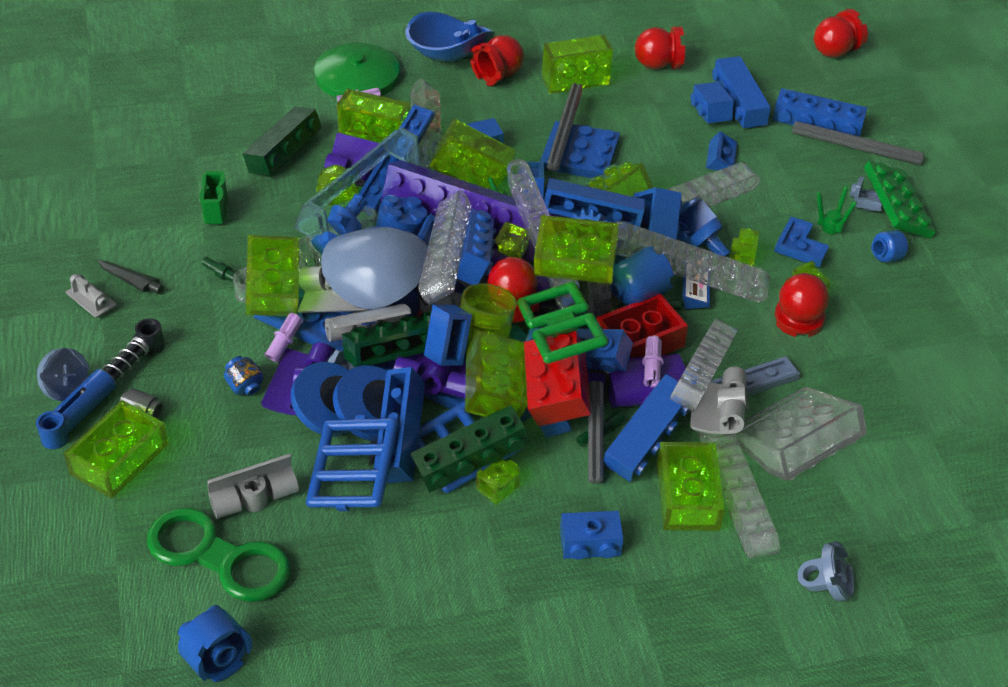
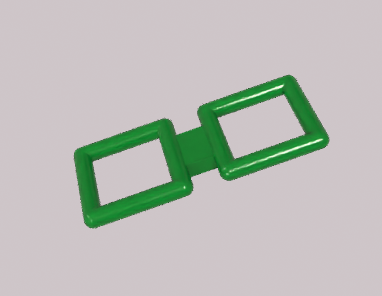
M569 282L519 298L517 301V305L528 328L536 329L533 331L532 337L543 361L547 364L604 347L608 344V338L593 313L574 317L589 310V305L575 282ZM569 293L575 302V305L538 317L534 316L530 308L531 305ZM588 325L594 338L551 351L545 339L579 330V327Z

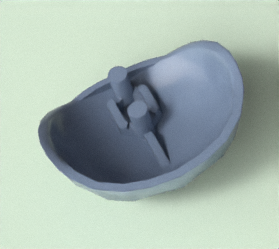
M388 226L368 227L334 237L330 240L322 253V273L333 291L345 301L363 309H377L402 299L419 284L429 269L432 251L426 242L409 231Z

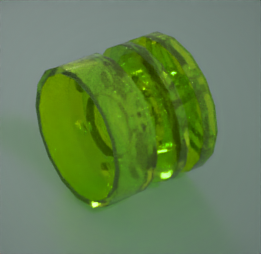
M475 284L464 289L460 308L472 314L467 347L481 352H494L507 346L512 328L511 323L517 305L515 297L509 291L492 284Z

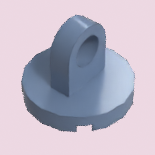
M58 348L51 350L43 357L37 369L40 389L50 399L64 401L88 378V362L81 353L74 349Z
M838 541L824 544L821 558L806 561L800 566L797 574L798 581L809 591L828 589L834 600L838 602L849 600L850 596L854 593L855 581L851 564H846L844 557H848L845 547ZM819 570V575L814 581L807 580L810 572Z

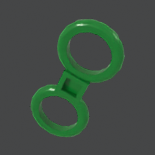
M176 508L163 513L152 523L147 532V546L154 558L161 563L171 566H185L198 561V564L220 574L219 580L224 590L235 599L246 602L268 599L275 596L285 587L290 576V562L284 551L274 544L262 541L247 542L240 546L230 544L216 537L217 528L213 520L200 510ZM178 521H191L203 528L204 537L201 543L194 549L187 552L174 553L167 551L159 543L163 530ZM250 555L267 556L275 561L278 566L275 578L259 588L240 586L232 578V571L235 565L241 559Z

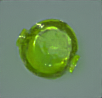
M331 165L320 172L316 191L325 203L333 206L344 201H351L353 196L358 194V187H355V177L351 171L342 165Z

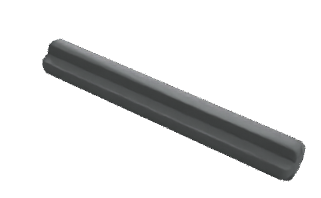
M591 381L589 383L591 415H588V481L591 484H601L603 482V383L601 381Z

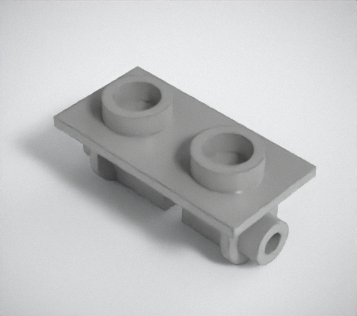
M73 274L70 277L71 289L67 290L66 294L96 319L117 306L105 293L101 292L88 280H85L83 275Z

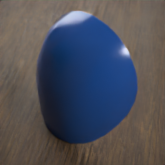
M431 11L414 16L408 23L405 31L408 41L421 54L432 60L447 62L472 56L473 52H471V49L480 43H488L495 34L494 31L477 25L476 20L463 22L447 14Z

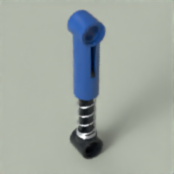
M147 318L139 321L135 326L136 334L132 337L131 342L127 344V349L120 350L119 356L113 357L110 365H104L103 370L96 369L53 411H47L39 415L36 419V426L42 445L45 448L58 449L63 447L69 440V433L116 388L115 380L119 376L123 377V373L127 369H132L131 365L135 361L139 362L140 356L157 354L163 350L165 341L162 327L158 320Z

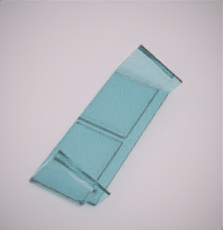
M402 127L394 131L354 163L351 168H348L304 203L294 228L311 239L316 235L329 231L326 210L323 208L389 154L399 160L421 166L418 136Z

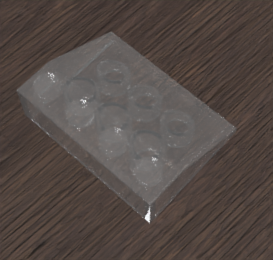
M804 387L744 421V427L740 432L728 434V436L767 473L788 481L796 478L798 474L808 468L816 466L817 463L825 458L835 455L837 451L847 445L855 443L859 438L866 435L867 431L862 405Z

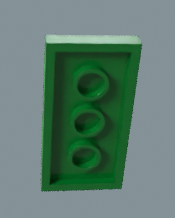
M868 161L864 169L893 228L931 239L936 231L932 225V220L927 216L923 208V203L915 193V188L907 178V173L900 168H891L881 162Z

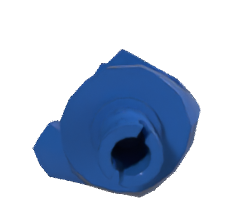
M355 194L345 208L339 205L332 206L327 222L340 235L362 229V224L356 217L368 203L365 199L361 202L363 199L361 195ZM326 231L321 235L314 236L311 239V243L322 255L328 242L338 235Z
M700 197L684 202L679 213L678 224L680 230L676 238L677 244L696 250L706 245L716 256L717 260L721 261L731 251L728 250L717 236L723 228L720 220Z

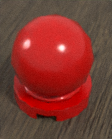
M854 9L841 11L836 16L824 19L816 27L813 37L815 47L823 56L829 58L841 57L849 51L861 48L867 42L866 23L862 24L858 18L860 14Z
M673 26L670 32L659 27L645 29L637 37L634 46L635 57L639 63L646 68L654 70L664 68L669 63L672 69H681V65H684L685 45H681L680 36H684L683 28L681 26Z
M499 35L492 38L488 43H480L471 49L473 59L470 60L476 77L478 79L483 78L487 82V86H493L503 78L513 76L523 66L525 55L523 47L517 39L509 35Z
M506 257L497 261L491 268L487 287L490 295L493 297L489 301L490 316L493 319L497 320L498 316L506 317L507 322L525 321L517 301L519 298L536 293L538 285L536 271L529 262L518 257ZM540 303L530 306L532 312H540Z
M801 273L788 278L779 291V303L775 308L774 315L777 320V327L793 337H796L797 334H809L808 337L818 334L823 328L825 311L829 306L827 285L818 276L808 273Z

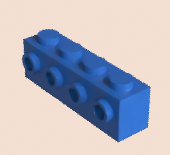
M737 56L716 59L715 68L712 70V77L714 81L721 84L734 100L733 112L735 119L739 121L742 128L767 125L771 107L742 58Z
M781 88L775 106L773 121L794 125L795 121L860 137L867 107Z
M549 178L542 211L573 218L574 213L581 216V210H586L587 212L594 210L598 214L604 215L606 220L612 224L611 227L638 233L644 214L645 200Z
M472 208L459 233L453 277L475 287L478 286L483 275L487 276L493 265L491 259L494 254L492 248L495 243L493 237L496 229L493 228L494 218L489 213Z
M529 329L526 341L534 340L532 333L536 329ZM590 329L576 330L581 341L594 338ZM603 329L608 338V344L586 352L587 372L591 370H603L610 373L626 371L633 342L624 330ZM523 349L522 356L525 358V351Z
M412 367L387 370L381 418H395L398 420V429L387 483L414 481L415 464L410 453L416 451L418 447L425 381ZM386 429L379 430L377 444L383 443ZM375 455L374 469H378L380 455Z
M665 374L607 449L603 465L629 482L633 480L636 474L641 476L649 464L647 459L651 454L654 456L658 454L664 444L662 439L666 434L671 436L677 428V419L680 415L685 417L693 405L690 401L693 390Z

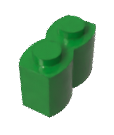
M206 171L201 179L202 189L199 194L203 221L205 224H223L227 216L226 205L228 203L225 174L223 171Z

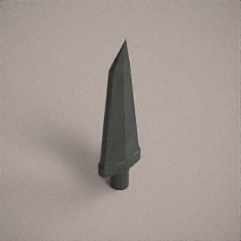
M98 260L103 270L142 292L152 291L160 295L164 291V286L159 284L160 279Z

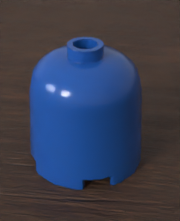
M645 247L617 263L612 268L609 277L613 296L627 306L646 301L658 294L663 295L673 288V285H670V277L674 276L671 264L663 253L658 255L653 251L654 247Z

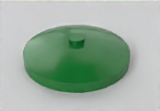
M349 43L336 46L324 52L315 63L314 73L316 83L320 89L337 98L338 95L350 94L355 92V90L359 92L373 88H379L382 96L391 91L398 83L400 66L397 58L385 48L367 43Z

